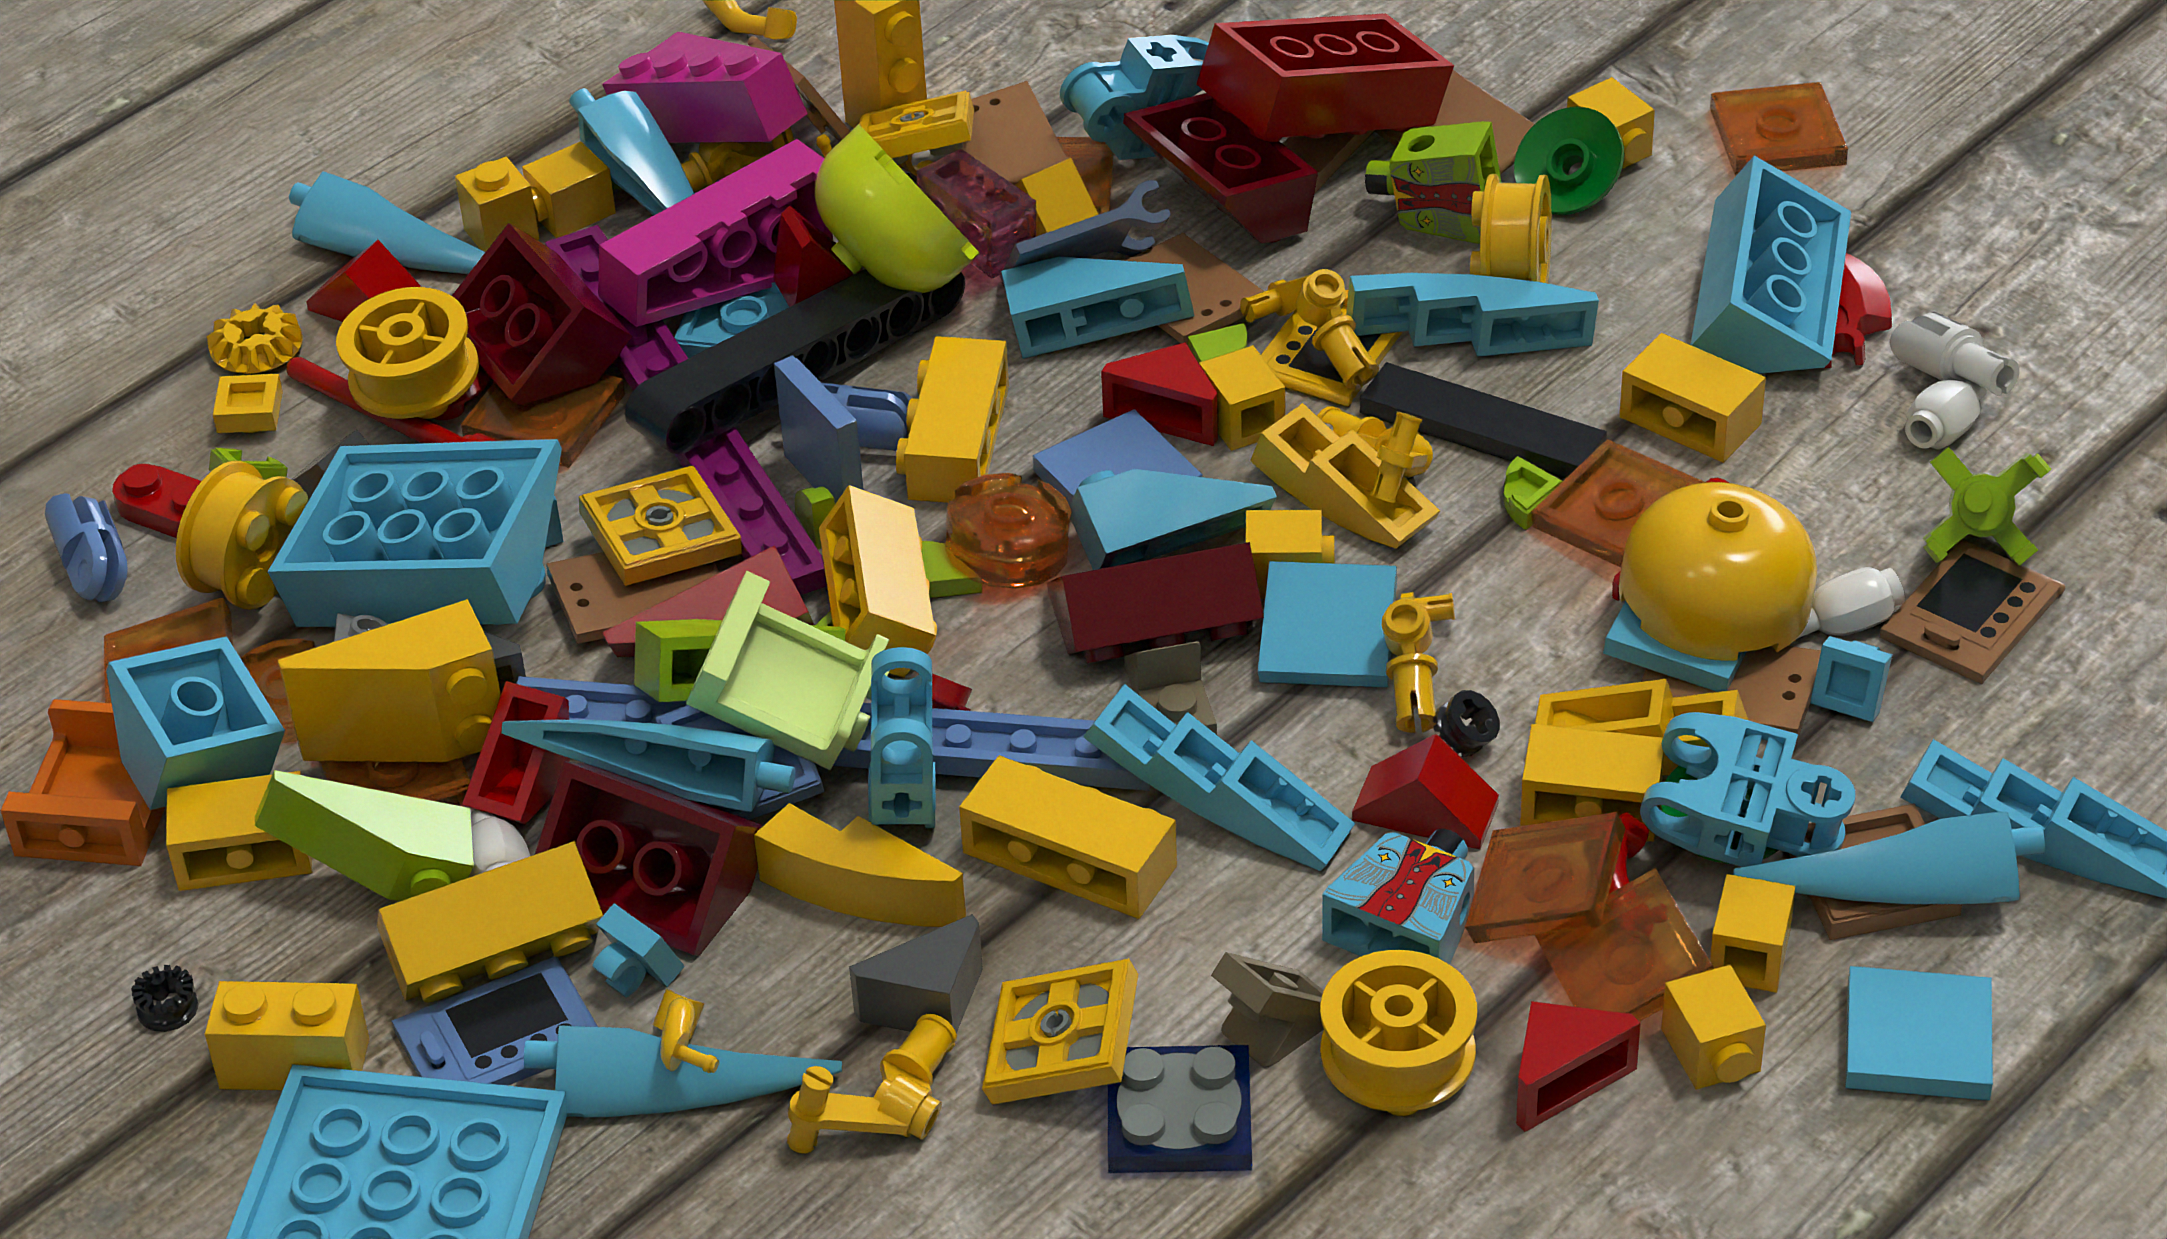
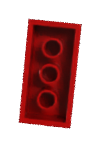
M1386 13L1214 23L1196 85L1214 98L1216 105L1220 109L1232 113L1245 123L1253 136L1264 141L1278 142L1282 137L1306 136L1310 138H1323L1325 134L1344 132L1364 135L1369 130L1391 129L1404 132L1408 131L1410 127L1432 126L1436 123L1454 65Z

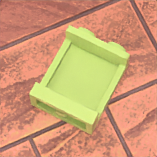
M746 571L728 606L685 704L752 735L772 739L774 745L831 770L843 747L854 752L865 732L870 716L861 712L860 709L865 698L871 700V662L877 653L885 650L889 639L877 634L869 649L863 650L761 603L770 581Z

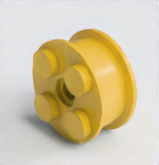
M1489 174L1485 190L1474 191L1472 197V226L1481 227L1480 251L1471 252L1470 274L1548 283L1552 232L1551 192L1548 176L1539 175L1536 184L1500 183L1497 174Z
M425 287L400 288L368 299L357 306L344 319L337 333L336 347L342 363L349 369L348 385L351 395L361 408L374 415L386 418L404 419L419 417L431 419L442 415L447 410L448 405L459 399L470 388L478 373L479 358L474 344L467 337L468 320L460 302L453 296L437 289Z
M229 461L213 469L200 482L190 497L178 528L176 563L183 582L189 588L201 593H213L222 590L231 604L243 609H257L269 603L278 591L268 574V570L308 503L307 493L297 482L286 477L276 476L264 480L254 466L242 461Z
M1385 950L1363 955L1340 968L1328 981L1320 1003V1016L1324 1029L1320 1043V1057L1327 1077L1341 1093L1361 1105L1387 1111L1396 1116H1408L1416 1113L1418 1110L1444 1102L1465 1085L1475 1064L1476 1045L1473 1033L1477 1022V1002L1473 989L1458 970L1443 960L1425 953L1409 950Z

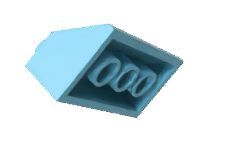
M1754 155L1715 199L1690 345L1757 374L1824 368L1832 360L1851 211Z

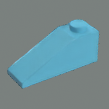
M1055 257L1001 271L1023 359L1195 316L1183 264Z
M1132 469L1114 475L1112 470H1105L1087 477L1079 484L1068 509V514L1092 569L1097 570L1146 561L1245 528L1246 510H1270L1277 496L1273 487L1268 485Z

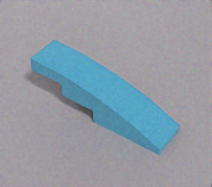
M1396 273L1350 276L1346 315L1351 316L1355 321L1356 327L1354 332L1357 336L1409 331L1413 346L1472 341L1477 356L1592 346L1599 299L1595 292L1537 281L1474 274Z
M1126 684L1121 687L1083 736V738L1136 777L1197 815L1262 848L1318 871H1321L1328 864L1355 825L1351 819L1252 740L1239 753L1188 712L1177 725L1174 724Z
M1933 739L1900 798L1915 804L1917 807L1940 819L2008 811L2012 829L2041 826L2044 833L2045 852L2042 854L2024 855L2023 857L2096 882L2167 898V831L2075 777H2072L2063 792L2004 758L2001 759L1993 773Z

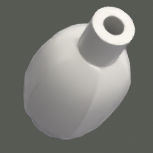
M1942 380L1929 386L1916 397L1906 413L1905 432L1908 439L1919 448L1926 449L1931 447L1939 450L1949 446L1961 437L1976 421L1981 410L1979 400L1986 395L1987 389L1969 380L1964 382Z
M1864 567L1840 575L1821 585L1814 593L1810 618L1798 638L1817 630L1829 636L1840 637L1864 631L1888 620L1894 611V607L1905 602L1904 590L1895 571L1892 568L1879 571L1871 567Z
M474 810L471 813L474 866L469 877L530 857L526 842L513 825L487 812Z

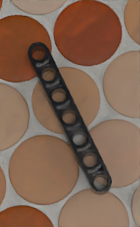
M864 269L645 380L635 388L626 403L624 413L626 422L630 427L673 454L679 455L688 452L779 404L774 363L793 355L821 382L948 315L959 304L964 294L965 276L960 272L946 285L936 290L922 293L887 286L876 280Z

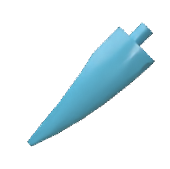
M583 88L576 91L570 97L569 103L578 114L581 142L610 168L611 180L634 197L653 216L695 194L680 161L661 128L636 92L621 91L595 100L588 89Z
M322 171L312 187L297 182L293 185L289 194L290 203L300 206L295 218L292 237L295 240L356 257L379 239L403 267L469 274L485 253V251L448 235L398 208L371 188Z
M528 720L502 722L501 734L653 786L687 800L752 812L764 789L791 793L795 781V767L772 763L775 752L772 739L677 725L611 720Z
M2008 811L1949 817L1935 820L1901 834L1836 851L1735 868L1733 875L1796 886L1795 893L1851 901L1896 904H1983L2018 901L2020 897L2016 856L2044 853L2045 838L2041 826L2012 829Z
M559 1026L558 1041L526 1040L524 1046V1068L556 1070L555 1090L566 1091L567 1117H615L675 1112L720 1105L802 1085L803 1073L806 1074V1069L812 1066L826 1068L832 1075L842 1072V1061L739 1053L688 1044V1048L717 1057L719 1066L716 1072L709 1074L703 1071L702 1068L682 1061L678 1068L671 1072L666 1069L661 1059V1038L630 1028Z

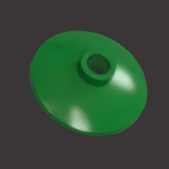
M1568 107L1554 111L1536 122L1521 140L1514 160L1516 183L1536 184L1539 175H1547L1550 183L1552 214L1569 215L1584 211L1602 200L1613 188L1620 176L1624 162V145L1621 135L1615 125L1605 115L1596 110L1585 107ZM1583 162L1576 172L1568 175L1570 168L1574 164Z

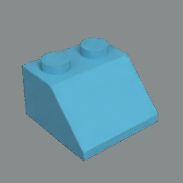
M227 636L110 661L108 663L106 673L121 762L150 810L167 806V788L270 775L285 729Z

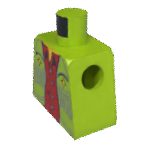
M1481 121L1413 128L1404 132L1390 161L1370 160L1365 173L1367 192L1377 195H1394L1399 223L1406 230L1480 244L1481 227L1472 226L1473 192L1485 190L1489 174H1497L1500 183H1502L1492 122Z

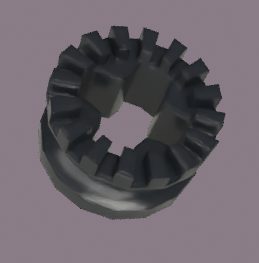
M1462 690L1455 694L1448 702L1436 710V715L1433 717V722L1437 723L1433 726L1434 731L1440 732L1439 737L1445 740L1446 744L1452 747L1457 754L1461 753L1462 757H1467L1469 754L1470 756L1474 755L1483 746L1494 740L1500 730V720L1494 706L1482 694L1472 690ZM1471 718L1472 721L1467 726L1462 721V719L1467 720Z
M164 965V970L159 971L158 966L152 967L153 973L143 972V978L137 977L134 981L135 985L131 988L138 1020L145 1028L153 1031L167 1032L179 1029L191 1021L196 1015L199 1006L197 995L194 992L195 987L192 975L189 976V972L186 969L182 971L181 967L177 965L173 970H171L170 965ZM170 993L177 994L173 998L166 999Z

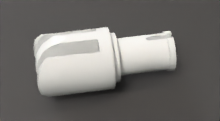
M1935 311L1916 317L1912 322L1908 320L1902 322L1893 330L1889 340L1892 352L1900 361L1941 381L1956 380L1964 382L1969 380L1988 389L1989 392L2001 396L2002 393L2007 394L2013 389L2019 377V365L2015 360L2003 357L1984 348L1983 338L1978 331Z

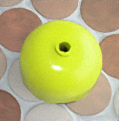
M859 124L823 160L815 181L816 206L822 221L838 240L831 250L854 274L864 267L876 280L887 286L925 293L949 283L980 254L957 227Z

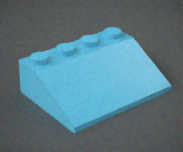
M558 439L340 446L268 570V574L296 627H335L337 613L355 617L370 615L380 618L386 623H394L468 599L480 624H517L540 580L562 451Z

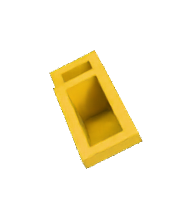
M1303 403L1261 433L1250 460L1278 486L1310 509L1322 510V516L1364 538L1395 549L1436 519L1440 512L1404 476L1395 503L1371 496L1370 492H1372L1382 461L1376 458L1378 452L1353 429L1339 437Z
M1667 679L1542 694L1539 697L1535 724L1663 738L1667 724L1674 717L1684 713H1709L1738 717L1748 720L1738 690L1673 697ZM1692 735L1678 737L1681 741L1690 745L1709 747L1704 740ZM1664 753L1662 775H1670L1679 765L1672 762Z
M788 803L754 834L760 881L794 898L834 912L873 921L911 926L943 927L966 917L962 872L884 829L871 824V822L860 816L855 817L846 827L839 831Z

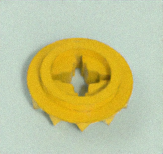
M256 303L250 310L243 312L232 309L230 319L214 321V332L207 336L210 356L218 366L231 372L246 374L265 372L285 364L297 354L303 341L302 331L295 314L283 313L279 305H272L265 310L260 309Z

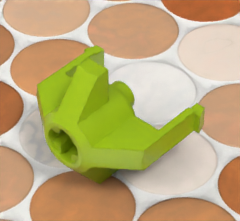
M1949 447L1930 461V464L1952 489L1949 498L1950 514L1922 538L1927 543L1923 548L1936 563L1943 560L1948 555L1947 551L1968 534L1978 537L1992 536L2019 566L2038 551L2037 547L2025 537L2012 521L2016 509L2014 496L2037 477L2042 478L2051 470L2038 453L2034 456L2025 453L1996 476L1985 473L1972 474Z

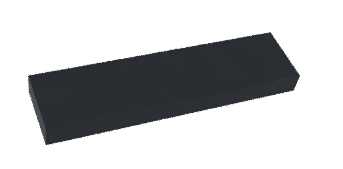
M1388 362L1383 365L1360 396V413L1394 424L1397 411L1422 419L1418 432L1509 461H1513L1518 456L1549 474L1577 483L1583 482L1606 448L1607 431Z

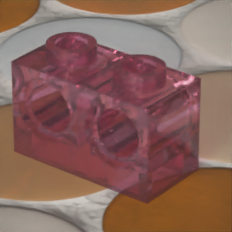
M959 149L917 170V186L980 252L970 264L991 279L1001 275V271L1004 269L1016 243L1036 237V200L963 149Z

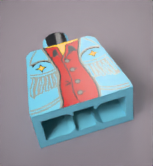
M1444 828L1434 831L1425 844L1396 832L1383 835L1330 884L1322 894V941L1359 956L1385 950H1409L1434 956L1450 964L1473 908L1475 868L1469 861L1465 860L1468 853L1465 841L1457 833Z

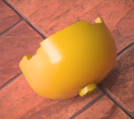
M1723 482L1698 483L1679 488L1662 496L1652 503L1633 525L1623 554L1619 579L1620 601H1626L1635 615L1641 620L1640 628L1661 644L1681 653L1699 658L1735 661L1738 658L1739 652L1758 650L1772 646L1778 652L1800 636L1810 618L1817 582V559L1814 546L1806 529L1798 518L1778 500L1761 491L1743 485Z

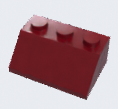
M1208 93L1124 113L1123 124L1163 163L1261 244L1277 242L1282 238L1308 231L1318 172L1281 142L1264 141L1253 136L1245 123L1232 113L1220 109L1215 103L1216 100Z
M510 223L505 226L452 294L465 310L468 320L467 337L476 348L479 364L507 397L518 405L596 383L607 368L616 361L622 349L633 337L557 252Z
M1250 542L1063 575L1047 582L1049 597L1067 653L1085 652L1086 663L1124 657L1122 644L1147 640L1148 650L1185 644L1184 633L1209 629L1211 641L1249 634L1248 621L1264 618Z
M564 761L535 854L575 841L603 915L613 904H616L660 935L669 946L692 955H701L751 892L758 870L754 834L763 825L705 803L687 800L586 763Z

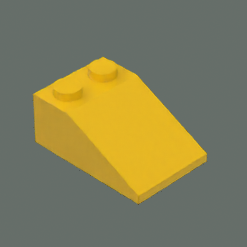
M468 599L278 660L293 727L303 761L450 762L482 750L501 696L492 648Z

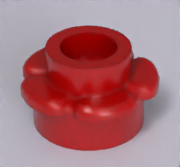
M932 673V708L971 711V709L966 708L972 692L971 688Z

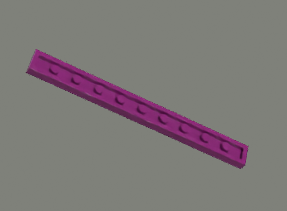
M599 225L546 241L545 246L557 252L598 297L599 245L608 240ZM598 297L633 336L622 349L616 361H614L633 391L645 380L688 359L663 320L636 327ZM735 427L688 452L679 455L675 454L683 468L694 465L740 534L742 554L740 555L743 560L775 545L800 596L827 586L822 555Z

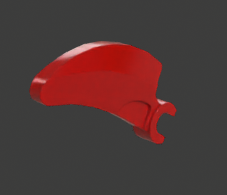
M1846 253L1832 356L1838 352H1849L1854 355V362L1857 366L1863 365L1866 360L1864 336L1892 328L1891 301L1884 282L1874 270L1860 259ZM1832 360L1824 368H1832Z

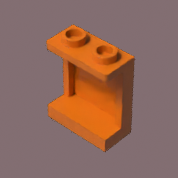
M52 700L48 709V715L53 729V739L29 793L9 791L0 810L14 856L142 866L165 807L150 810L122 764L112 703Z

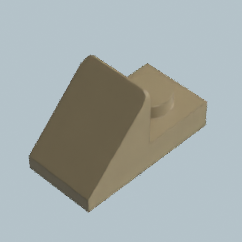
M1199 641L1140 651L1124 656V666L1134 692L1177 725L1188 712L1217 735V723L1201 680V646Z
M1228 952L1224 953L1211 974L1214 979L1232 993L1228 998V1002L1233 1008L1222 1024L1221 1031L1223 1035L1258 1064L1264 1067L1276 1064L1324 1030L1320 1016V1003L1324 990L1297 969Z

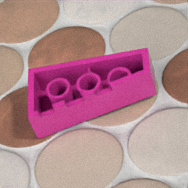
M676 32L647 53H639L625 59L618 65L620 72L602 84L606 95L621 91L636 92L644 105L649 109L669 143L770 142L808 114L782 53L683 32Z
M796 139L599 245L598 297L634 326L638 327L771 288L772 283H774L773 275L781 213L788 206H791L833 240V234L822 221L815 201V181L818 170L825 158Z

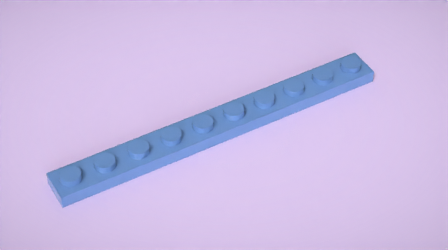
M519 676L517 681L519 685L568 699L569 720H611L658 724L656 717L687 706L685 704L686 701L658 702L635 685ZM863 703L860 709L861 712L869 715L870 719L856 750L852 752L843 747L833 766L869 769V762H871V703ZM932 708L935 774L982 777L1000 755L1025 765L1035 766L1046 773L1083 786L1150 791L1151 786L1083 738L1084 734L1095 722L1094 720Z

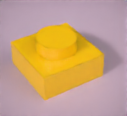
M279 374L220 376L213 410L216 432L255 433L258 431H276L283 394Z

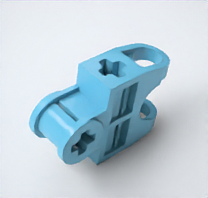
M1178 35L1128 38L1120 61L1105 63L1088 62L1074 69L1061 85L1060 100L1069 111L1078 113L1084 120V130L1090 138L1098 142H1105L1119 160L1157 157L1123 124L1124 113L1192 97L1203 91V89L1196 85L1203 61L1193 60L1192 58L1204 60L1209 43L1202 39Z
M897 647L886 649L877 653L871 662V762H869L868 772L869 822L878 827L879 824H925V828H935L936 792L932 733V660L929 655L914 648ZM895 668H909L918 672L919 675L910 680H894L887 677L885 673Z
M1690 712L1674 717L1667 724L1662 739V749L1672 762L1687 768L1686 774L1697 778V780L1680 779L1679 783L1659 782L1653 784L1645 792L1640 807V815L1650 831L1668 842L1698 855L1746 867L1762 864L1766 847L1788 852L1796 857L1840 850L1845 838V826L1842 820L1852 811L1856 793L1849 778L1837 769L1792 759L1798 737L1796 733L1738 717ZM1692 735L1704 740L1709 747L1690 745L1681 741L1678 737ZM1761 739L1768 741L1762 759L1756 757ZM1820 782L1827 784L1822 804L1815 802ZM1748 789L1753 790L1750 800L1745 799ZM1657 805L1672 807L1688 816H1670L1662 812ZM1809 822L1816 823L1811 843L1804 841ZM1735 831L1741 832L1737 850L1730 848Z

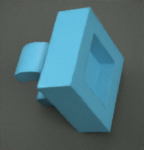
M1829 636L1822 645L1810 703L1873 722L1880 713L1893 654L1880 651L1879 647L1853 640L1849 642Z
M613 904L596 923L612 944L599 953L592 966L607 978L605 982L626 998L639 988L646 972L668 987L685 967L660 935L616 904Z

